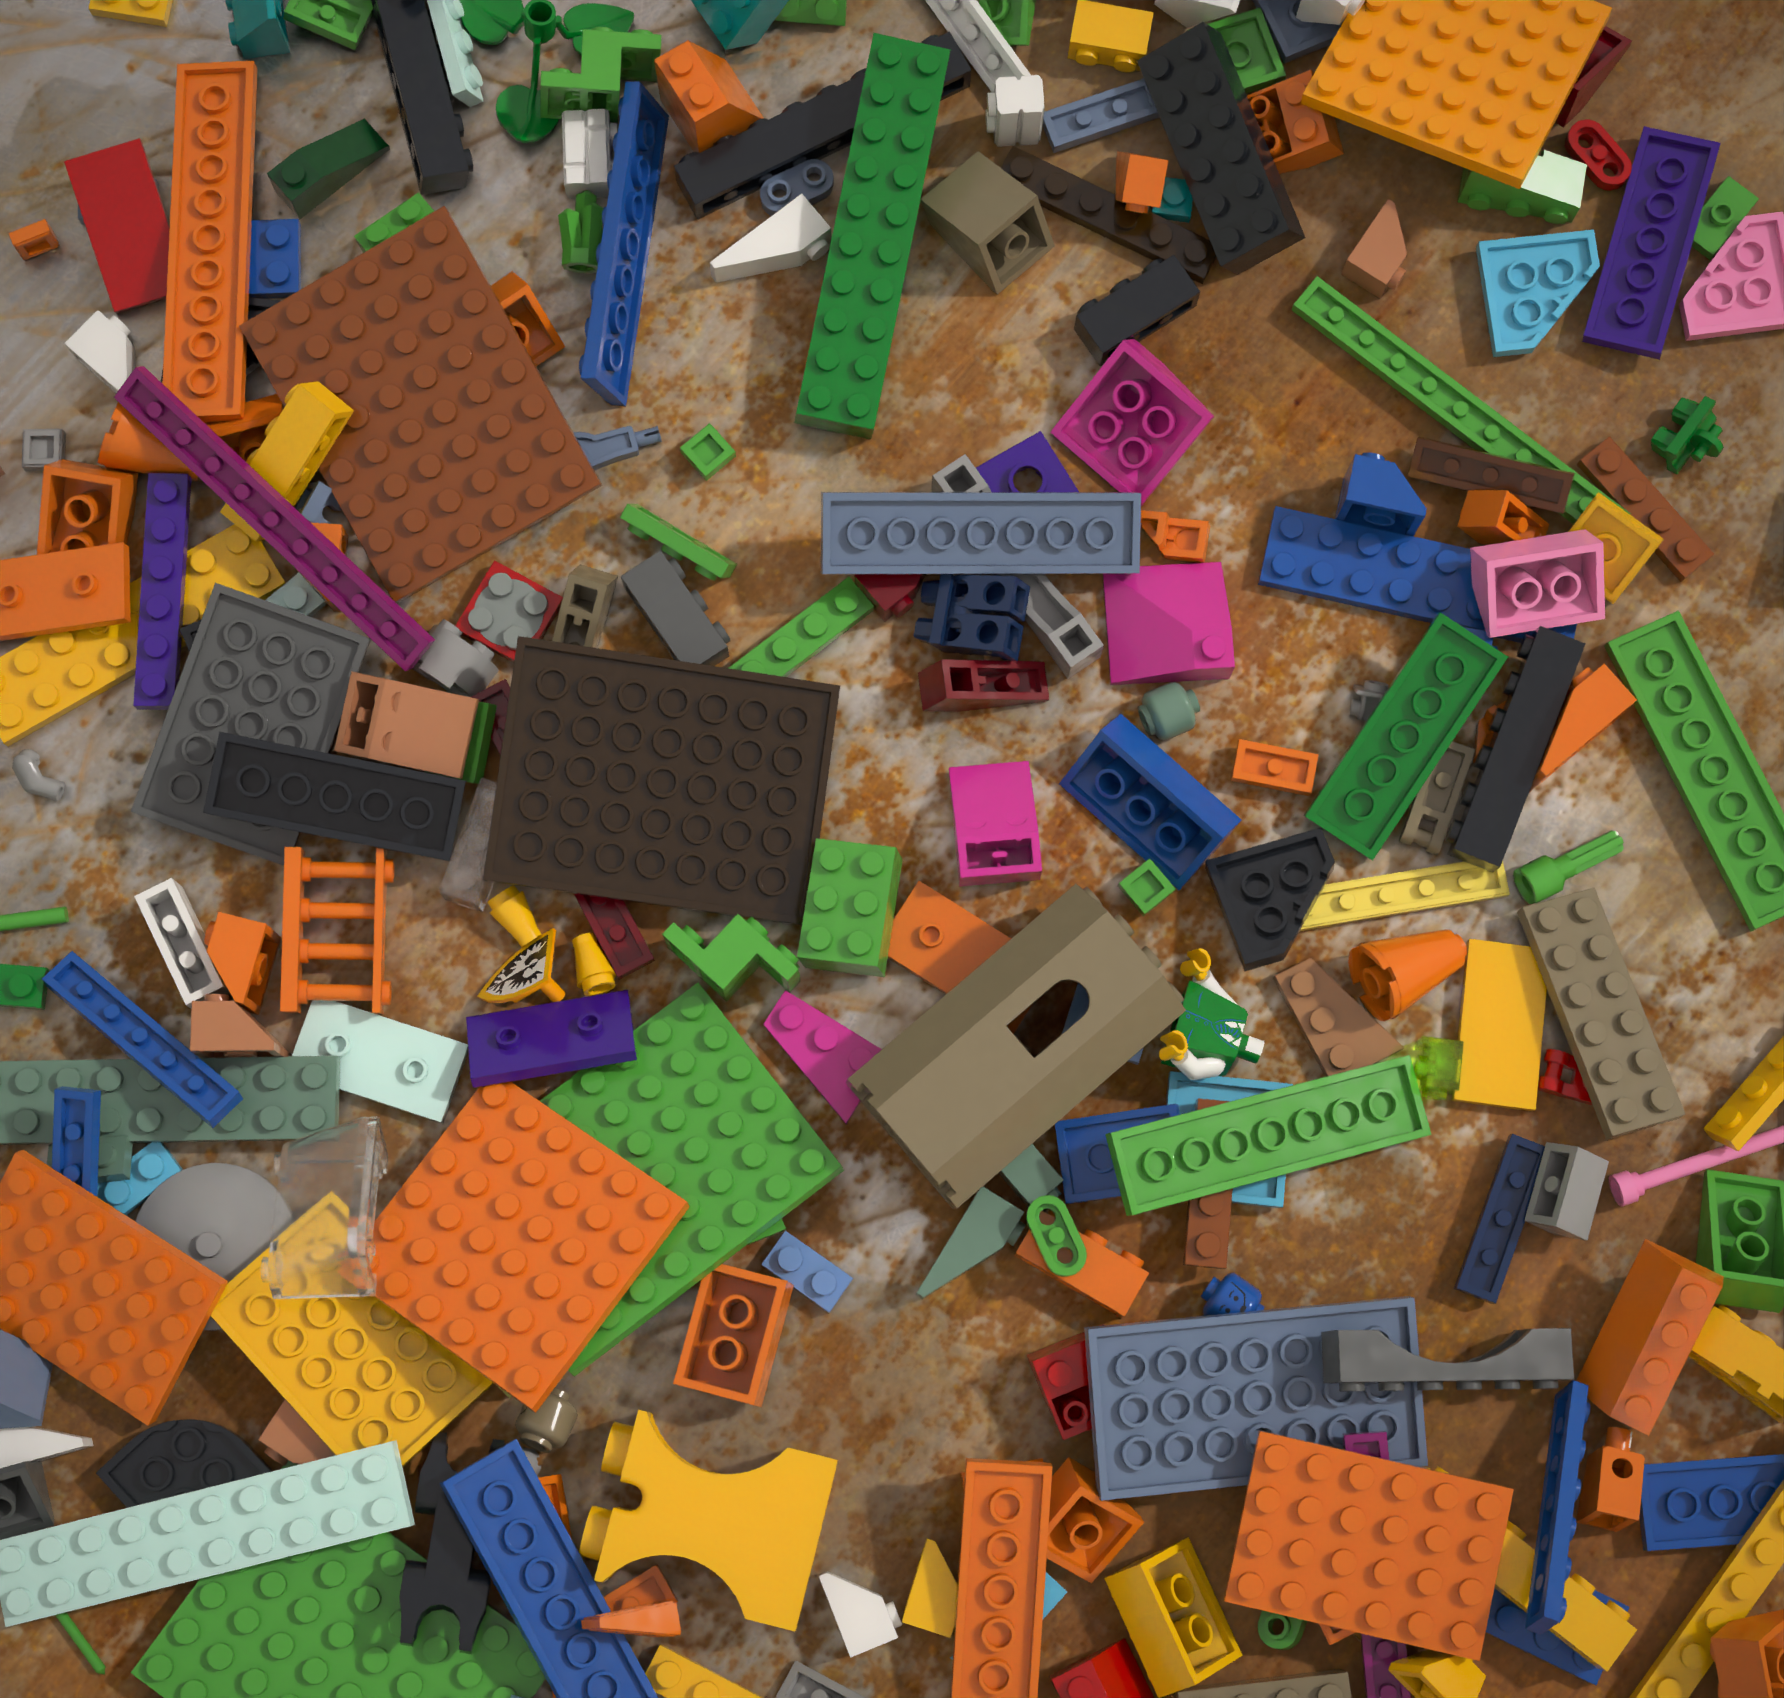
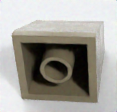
M979 151L959 165L955 171L920 199L930 225L997 295L1055 246L1038 196Z

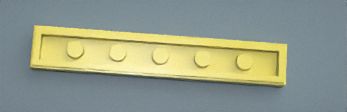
M1464 861L1325 884L1300 931L1508 897L1510 892L1503 861L1500 868L1494 872Z

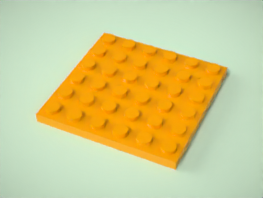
M1365 0L1354 16L1350 13L1347 14L1303 92L1301 104L1520 189L1610 17L1612 7L1593 0Z

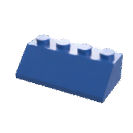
M1119 714L1099 731L1059 783L1145 861L1150 858L1178 890L1189 881L1241 822V819L1122 714Z

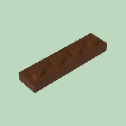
M1424 437L1417 438L1408 477L1467 491L1508 490L1525 505L1562 514L1566 510L1575 473Z

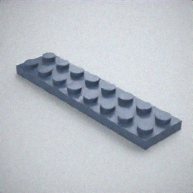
M821 492V574L1140 573L1141 493Z

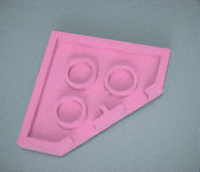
M1783 212L1745 216L1679 303L1686 341L1784 329Z

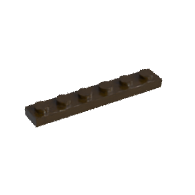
M1012 146L1001 169L1038 196L1041 207L1153 261L1159 258L1164 261L1175 255L1190 278L1203 284L1217 257L1210 240L1148 211V214L1125 210L1126 203L1116 200L1115 194L1015 146Z

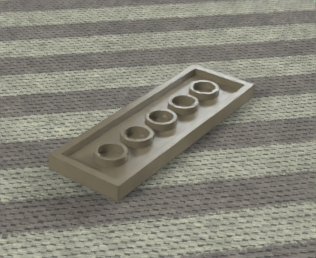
M1595 887L1522 907L1517 912L1606 1140L1670 1122L1686 1115Z

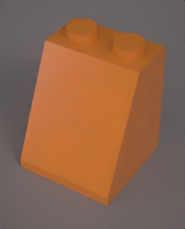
M689 40L654 59L660 101L693 152L701 153L713 147L714 143L720 138L727 135L736 136L746 131L755 121L764 118L726 59Z

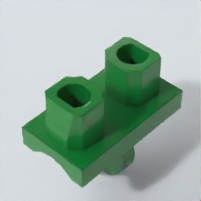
M1705 396L1700 403L1682 397L1671 414L1672 421L1683 426L1680 431L1675 433L1662 426L1651 439L1652 450L1666 459L1667 470L1678 474L1690 456L1695 461L1700 462L1705 455L1718 457L1723 451V444L1718 439L1723 430L1715 424L1717 419L1712 412L1713 407L1716 405L1715 400Z

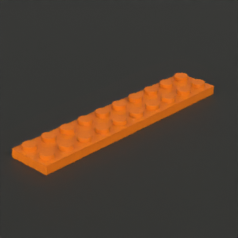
M254 61L177 64L162 384L204 423L243 419L245 412L247 339L239 325L248 321L257 94V67Z

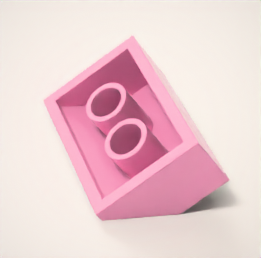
M1586 529L1470 548L1472 588L1486 634L1489 638L1535 631L1539 626L1553 628L1605 619L1603 542Z

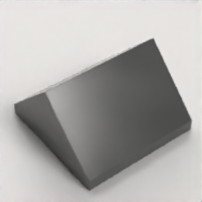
M25 1461L0 1468V1540L54 1526V1515L42 1461Z

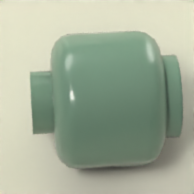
M1170 682L1146 692L1142 698V705L1138 706L1137 709L1146 733L1149 736L1155 735L1158 739L1165 741L1194 728L1196 723L1195 713L1200 712V705L1192 689L1185 691L1179 683Z

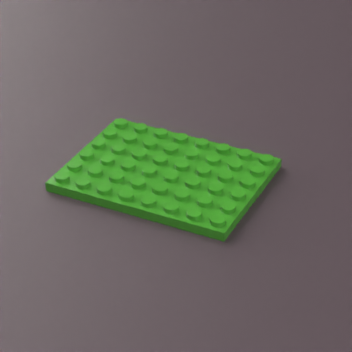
M699 982L634 1030L637 1060L581 1069L540 1100L547 1107L683 1198L690 1206L568 1369L574 1377L844 1171L842 1165Z
M288 1460L286 1465H283L281 1469L296 1466L298 1464L292 1463ZM391 1532L199 1579L131 1671V1674L163 1698H510L511 1694L523 1698H533L546 1680L517 1625L489 1604L478 1630L472 1654L460 1653V1623L453 1613L446 1610L432 1611L422 1619L413 1647L401 1645V1606L399 1596L406 1560L427 1562V1559Z

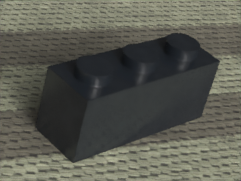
M1175 255L1164 261L1159 258L1148 264L1143 269L1142 275L1136 279L1120 281L1110 290V295L1099 302L1097 299H1092L1085 303L1077 312L1074 330L1098 365L1102 366L1123 340L1135 339L1140 342L1196 307L1200 290Z

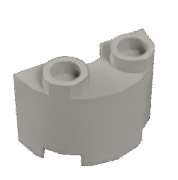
M442 619L439 625L434 624L429 634L435 641L412 669L426 679L435 682L448 693L471 697L485 690L499 671L491 662L495 654L478 641H475L472 645L460 638L462 632L445 619Z

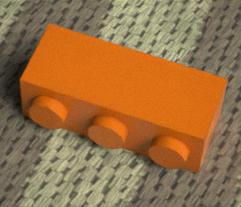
M1050 1210L1048 1213L1041 1211L1039 1219L1042 1224L1051 1225L1054 1223L1055 1216ZM1028 1229L1014 1254L1015 1257L1118 1317H1125L1149 1272L1142 1269L1143 1260L1125 1250H1122L1120 1255L1105 1247L1108 1240L1086 1229L1084 1234L1079 1232L1087 1252L1085 1265L1075 1275L1069 1277L1057 1276L1047 1268L1030 1229ZM1061 1248L1057 1252V1259L1063 1264L1070 1263L1072 1252L1067 1248Z

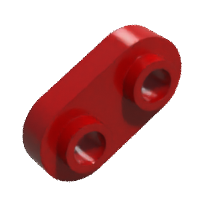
M1585 119L1572 125L1565 138V148L1572 159L1587 164L1586 175L1597 187L1607 191L1622 187L1632 170V164L1627 154L1596 121ZM1585 140L1589 143L1590 147L1583 148L1579 145L1578 141ZM1603 169H1611L1615 176L1605 175Z

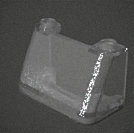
M360 1117L284 1143L281 1152H275L274 1173L278 1177L269 1257H263L261 1261V1279L263 1283H269L273 1299L367 1297L376 1295L377 1276L372 1274L370 1263H372L373 1256L376 1253L373 1232L378 1180L383 1179V1173H387L388 1152L379 1117Z

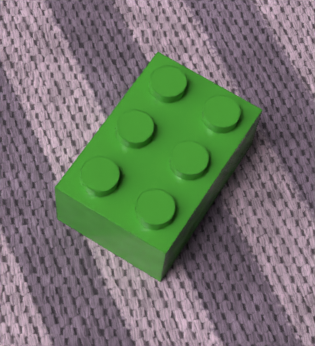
M816 838L797 958L805 968L885 977L903 861L896 847Z

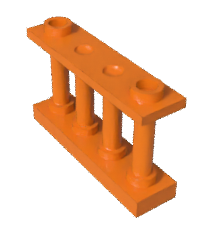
M302 847L284 848L280 1012L301 1013V1004H308V1000L372 1001V1013L383 1014L384 1005H391V981H384L387 883H394L395 864L394 859H387V851L384 848H376V862L312 861L311 857H305V850ZM312 878L375 879V903L311 902V898H304L305 882H311ZM311 919H374V944L310 943L309 939H303V923H310ZM310 959L373 960V985L309 984L308 980H302V963H309Z

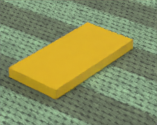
M1469 939L1466 945L1467 955L1465 956L1452 1101L1535 1111L1547 992L1546 985L1530 946Z

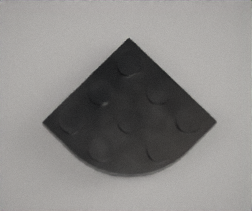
M185 1419L167 1421L143 1431L128 1442L96 1474L120 1501L129 1508L272 1472L273 1470L234 1431L209 1421Z

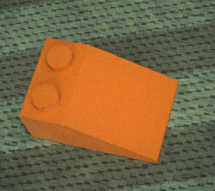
M65 459L44 465L37 555L120 542L127 544L135 513L138 472L106 468L104 466Z
M1605 663L1594 672L1587 667L1571 681L1529 793L1614 723L1637 701Z

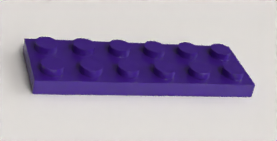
M1643 127L1582 342L1660 360L1721 143Z

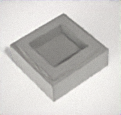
M23 429L22 468L25 471H43L44 465L65 459L66 432L63 429Z

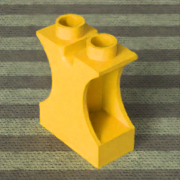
M638 1410L634 1426L614 1421L607 1440L601 1471L621 1476L620 1482L638 1487L642 1494L641 1504L636 1509L617 1506L613 1507V1510L592 1505L584 1528L579 1553L582 1557L599 1561L594 1581L598 1582L609 1580L627 1564L645 1557L672 1555L696 1561L715 1572L730 1587L741 1606L745 1619L795 1632L838 1460L788 1447L771 1462L748 1472L737 1474L710 1472L689 1463L679 1456L661 1435L653 1413Z

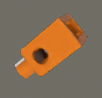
M1608 1427L1605 1446H1601L1589 1454L1577 1513V1523L1618 1532L1639 1521L1645 1458L1642 1454L1630 1452L1632 1431L1619 1427Z

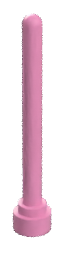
M1784 1125L1753 1135L1739 1152L1724 1145L1642 1174L1637 1172L1630 1173L1625 1170L1610 1175L1609 1185L1617 1204L1623 1207L1638 1202L1639 1196L1644 1195L1647 1189L1784 1143Z

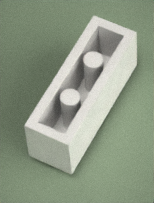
M170 878L135 895L134 897L185 1005L192 1008V1001H204L206 994L231 995L206 952L208 946L204 943L205 933L183 887L173 878Z

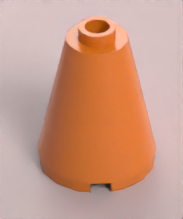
M118 402L111 417L113 422L109 433L106 432L103 438L98 463L106 468L144 474H189L192 479L191 481L197 482L199 477Z
M1448 929L1363 942L1357 947L1352 948L1349 952L1350 977L1353 985L1358 982L1361 983L1365 994L1359 998L1372 1016L1380 1021L1394 1019L1459 970L1465 963L1467 947L1461 936L1454 934Z

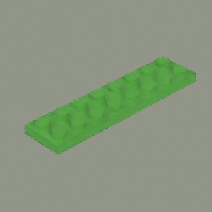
M1679 610L1607 642L1604 647L1624 686L1637 699L1634 706L1750 932L1784 917V812Z
M1410 1055L1105 1134L1126 1216L1140 1214L1432 1135Z

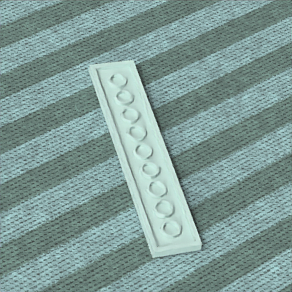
M397 1440L0 1540V1602L5 1627L413 1526L415 1522Z

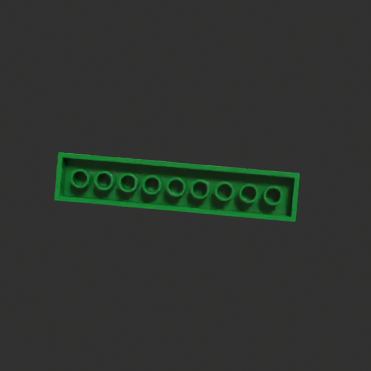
M877 33L873 34L805 366L795 424L866 439L872 438L951 49Z

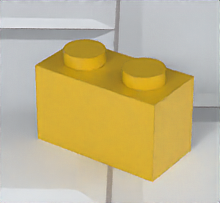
M1077 0L1067 59L1076 60L1079 64L1086 66L1096 64L1113 66L1121 72L1141 71L1137 60L1146 56L1154 12Z

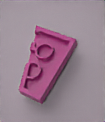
M785 990L763 1025L847 1125L861 1101L846 1085V1081L882 1049Z

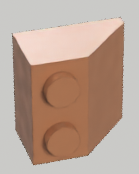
M206 994L204 1001H192L190 1051L199 1057L290 1056L288 1050L249 1011L234 1000H230V995Z

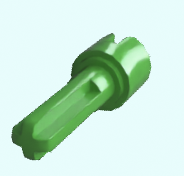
M1611 830L1555 859L1546 855L1540 856L1514 870L1513 877L1516 887L1527 903H1538L1561 892L1565 880L1621 853L1624 849L1623 839L1616 831Z

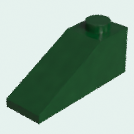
M364 118L297 149L269 171L267 175L275 192L300 220L390 150V147Z

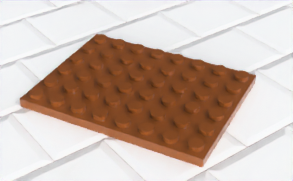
M442 206L239 325L284 407L286 405L284 402L285 397L295 385L319 381L354 410L321 463L319 470L328 486L332 488L334 497L391 599L397 604L602 486L590 461L448 208Z

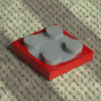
M494 560L455 626L462 632V635L482 643L491 651L514 662L518 636L542 640L560 610L563 597Z

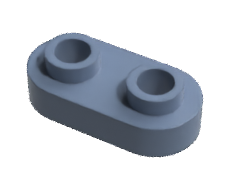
M810 159L772 176L763 183L760 190L762 208L767 214L772 216L800 194H803L811 205L827 198L834 186V176L831 167L822 160ZM812 173H817L821 176L818 181H810L807 177ZM781 189L786 192V195L777 198L773 195V192Z

